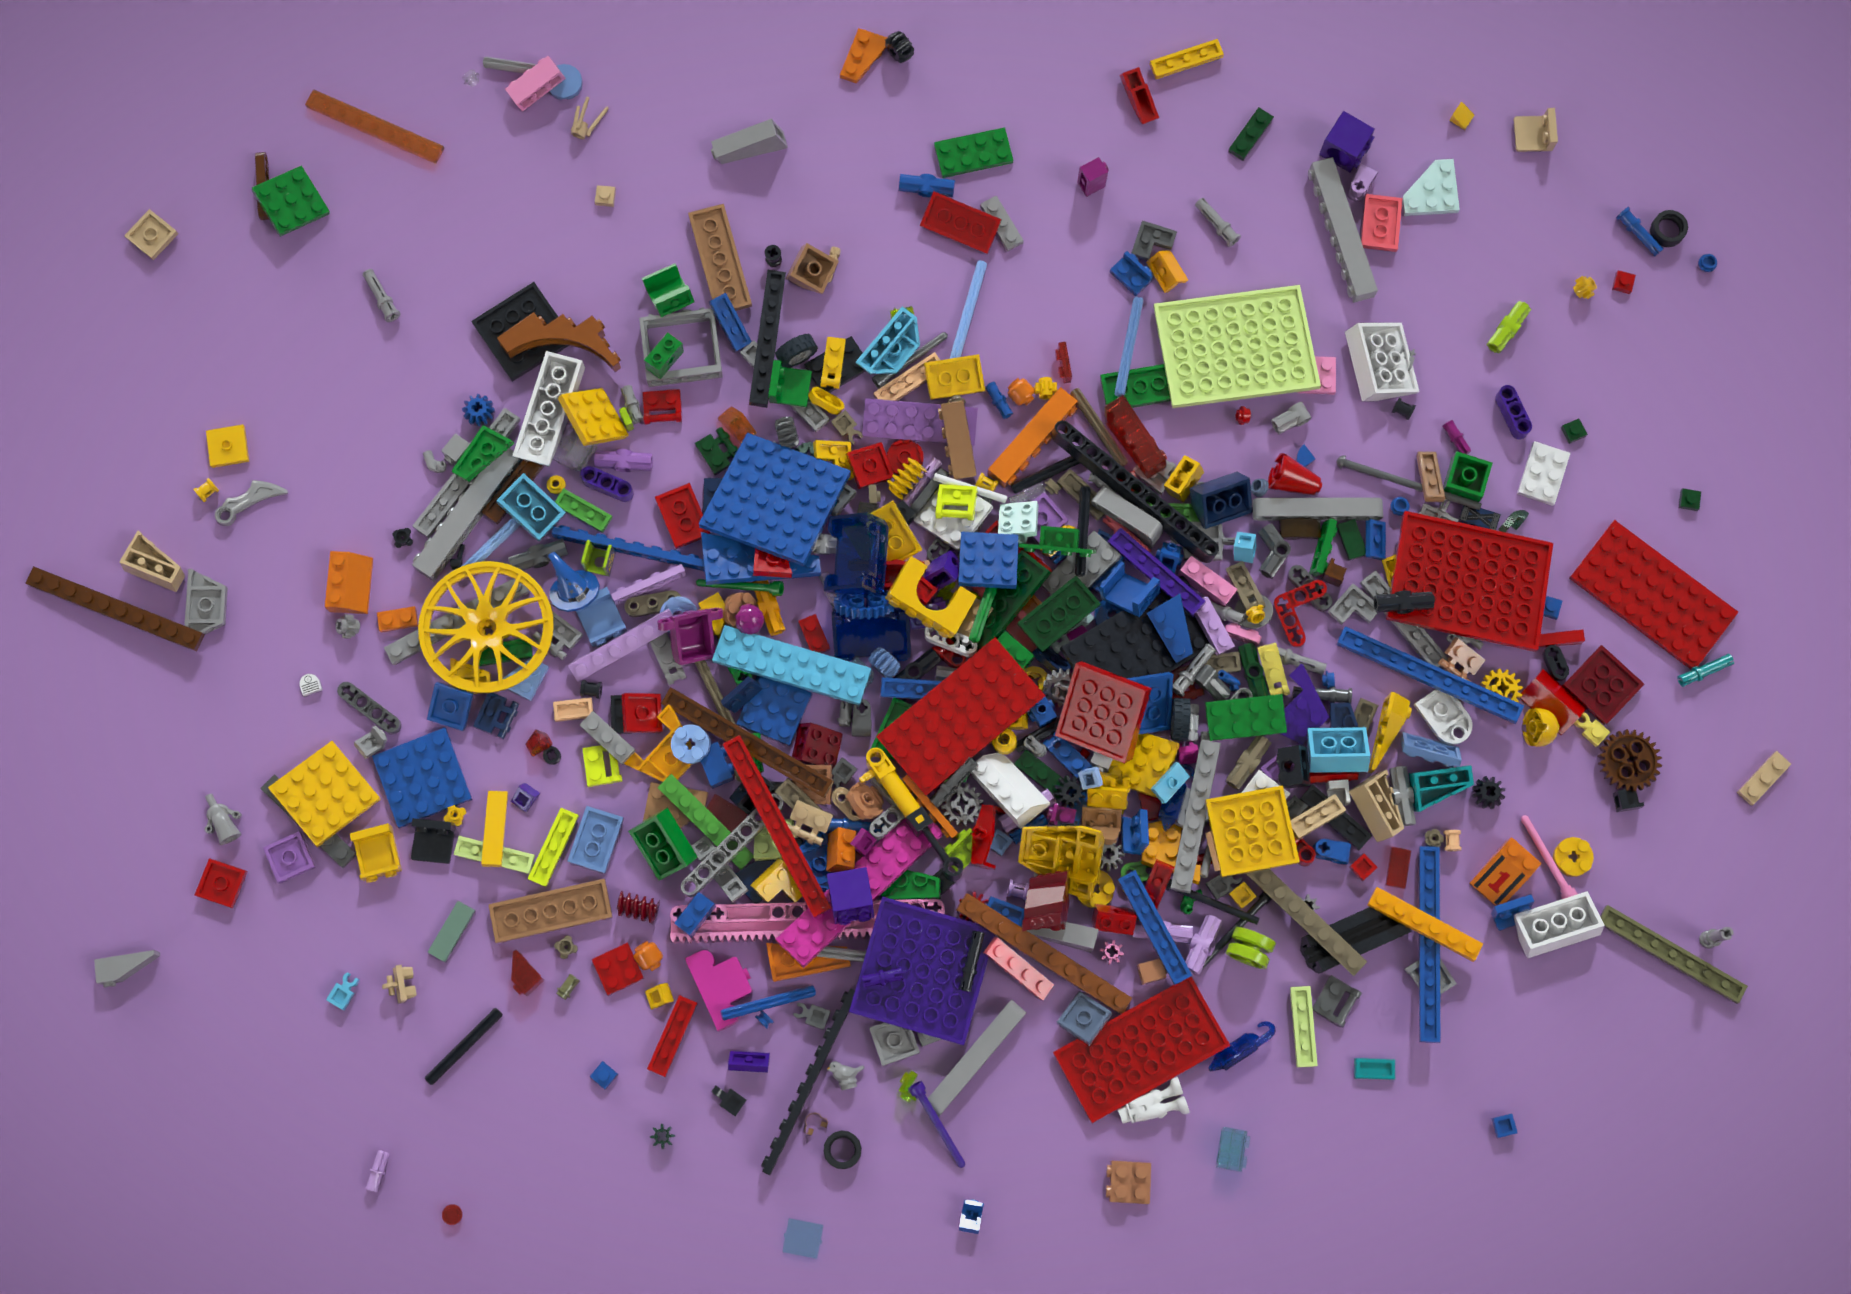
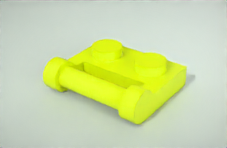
M939 484L935 512L936 519L952 517L967 518L970 521H974L978 492L977 486ZM944 505L968 506V511L946 510L943 507Z
M601 745L582 748L588 787L622 782L618 761L610 753L612 776H606L603 752H608Z

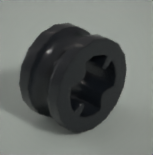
M549 746L543 751V759L546 763L555 765L561 760V752L558 748ZM551 751H555L554 753L557 755L553 760H549L550 758L547 756Z

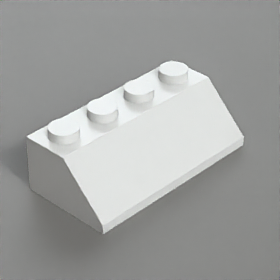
M999 753L983 755L976 761L978 766L971 772L973 778L1020 829L1051 805L1005 755Z
M1588 891L1514 915L1519 942L1527 959L1599 936L1605 926Z

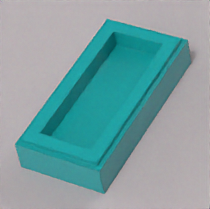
M1354 1058V1079L1395 1080V1059Z

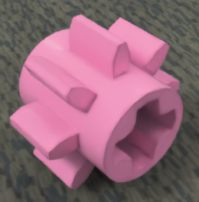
M1115 940L1111 944L1105 941L1104 946L1106 948L1099 949L1104 954L1101 960L1106 958L1108 965L1111 964L1112 960L1119 963L1118 956L1124 955L1123 952H1120L1122 944L1117 946L1115 945ZM1111 947L1114 948V952H1117L1113 957H1110V953L1107 952Z

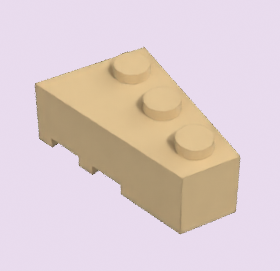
M140 531L136 532L119 562L125 572L174 592H177L185 578L181 567L144 537Z
M1387 770L1368 777L1349 791L1376 842L1391 838L1404 829L1398 805H1394L1391 795L1394 793L1393 788H1389L1386 778L1389 775Z

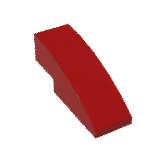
M1137 67L1119 75L1141 124L1158 119V112L1149 87L1144 82L1140 68Z

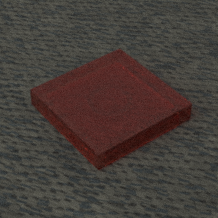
M714 794L706 807L731 833L748 816L739 807L717 794Z

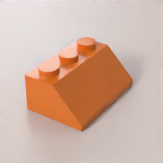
M330 551L325 608L329 612L368 614L373 569L372 557L352 552Z

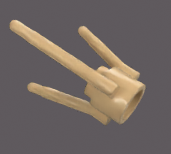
M586 97L580 117V106L576 107L571 134L579 139H585V136L590 137L592 130L608 111V107L604 108L588 129V124L583 121L589 102V97Z

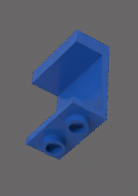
M1121 562L1112 569L1108 578L1101 582L1099 587L1101 599L1140 617L1159 595L1160 580L1153 577L1148 584L1125 573V563Z

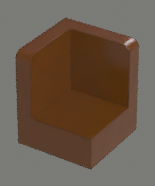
M1331 558L1321 580L1339 587L1344 580L1343 577L1347 568L1335 564V559Z

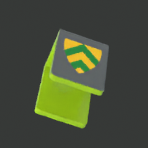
M587 540L581 560L584 570L610 577L616 554L613 546L608 545L607 551L596 549L591 541ZM596 558H605L603 567L595 565Z

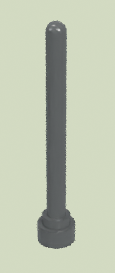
M946 332L941 333L915 351L899 372L946 340L948 334ZM876 374L872 377V381L880 389L896 374Z

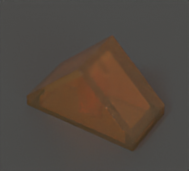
M732 406L717 418L740 443H742L747 433L756 434L755 429L744 414Z

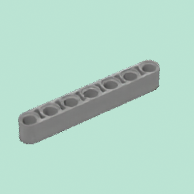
M1256 498L1252 500L1253 520L1279 521L1281 519L1298 518L1320 519V521H1326L1330 518L1336 521L1383 519V502L1381 498Z
M771 794L775 800L779 801L780 805L778 808L781 812V810L783 809V800L781 796H779L778 794ZM757 809L682 881L681 890L686 897L696 896L765 828L763 822L760 823L755 820V816L759 814ZM744 827H749L752 833L749 836H743L741 830ZM730 841H735L738 847L735 850H729L727 844ZM721 855L724 857V861L721 864H715L713 862L714 856ZM708 869L710 875L707 878H701L699 876L700 870ZM694 883L696 886L695 890L690 893L685 891L686 884Z
M1013 1000L1005 1006L928 1097L938 1117L1027 1013Z

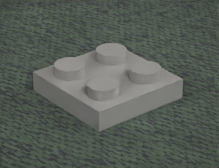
M885 1022L869 1028L882 1066L920 1053L912 1030Z

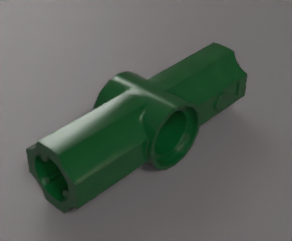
M1247 643L1238 646L1244 669V678L1247 681L1249 690L1252 692V697L1268 696L1263 676V667L1260 665L1255 644ZM1249 669H1255L1258 672V676H1251Z

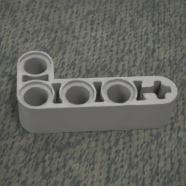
M1101 487L1091 501V504L1096 509L1137 534L1138 539L1150 549H1152L1163 534V526L1158 520L1106 487Z

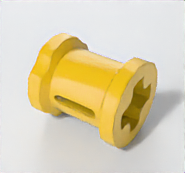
M981 473L975 486L994 492L999 481H994L986 477L984 473Z
M207 478L206 482L199 488L195 487L193 489L203 502L207 501L206 498L214 492H219V489L210 478Z

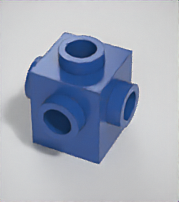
M1163 542L1162 548H1157L1155 558L1175 573L1177 565L1181 566L1183 555L1180 554L1182 547L1175 543Z
M1046 697L1027 712L1031 722L1035 721L1039 728L1057 718L1054 712L1056 709L1051 699L1047 700Z

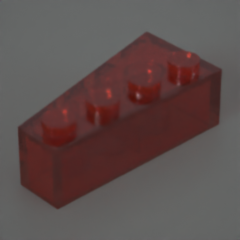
M1122 395L1104 406L1105 424L1148 479L1166 468L1167 456L1165 452L1159 449L1155 439L1149 434L1125 396Z

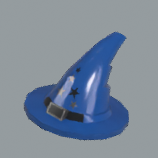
M555 552L550 553L548 557L557 576V580L553 583L549 594L553 606L561 611L572 612L590 605L599 593L600 584L596 576L589 571H574Z

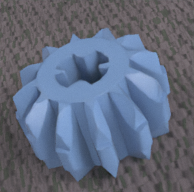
M882 647L874 650L868 658L869 663L885 678H892L901 669L900 663Z

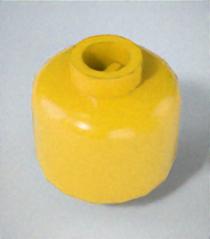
M1006 729L992 741L993 748L999 754L1006 755L1012 753L1017 746L1015 733L1011 729Z

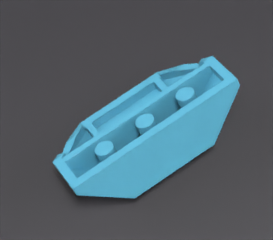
M902 306L858 358L856 364L870 374H897L920 346L917 317Z

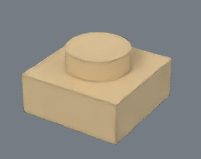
M597 185L595 205L614 207L616 188Z

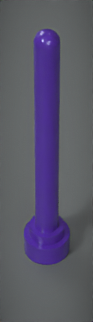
M922 1081L914 1083L908 1088L909 1092L921 1102L958 1167H965L964 1159L925 1095V1085Z

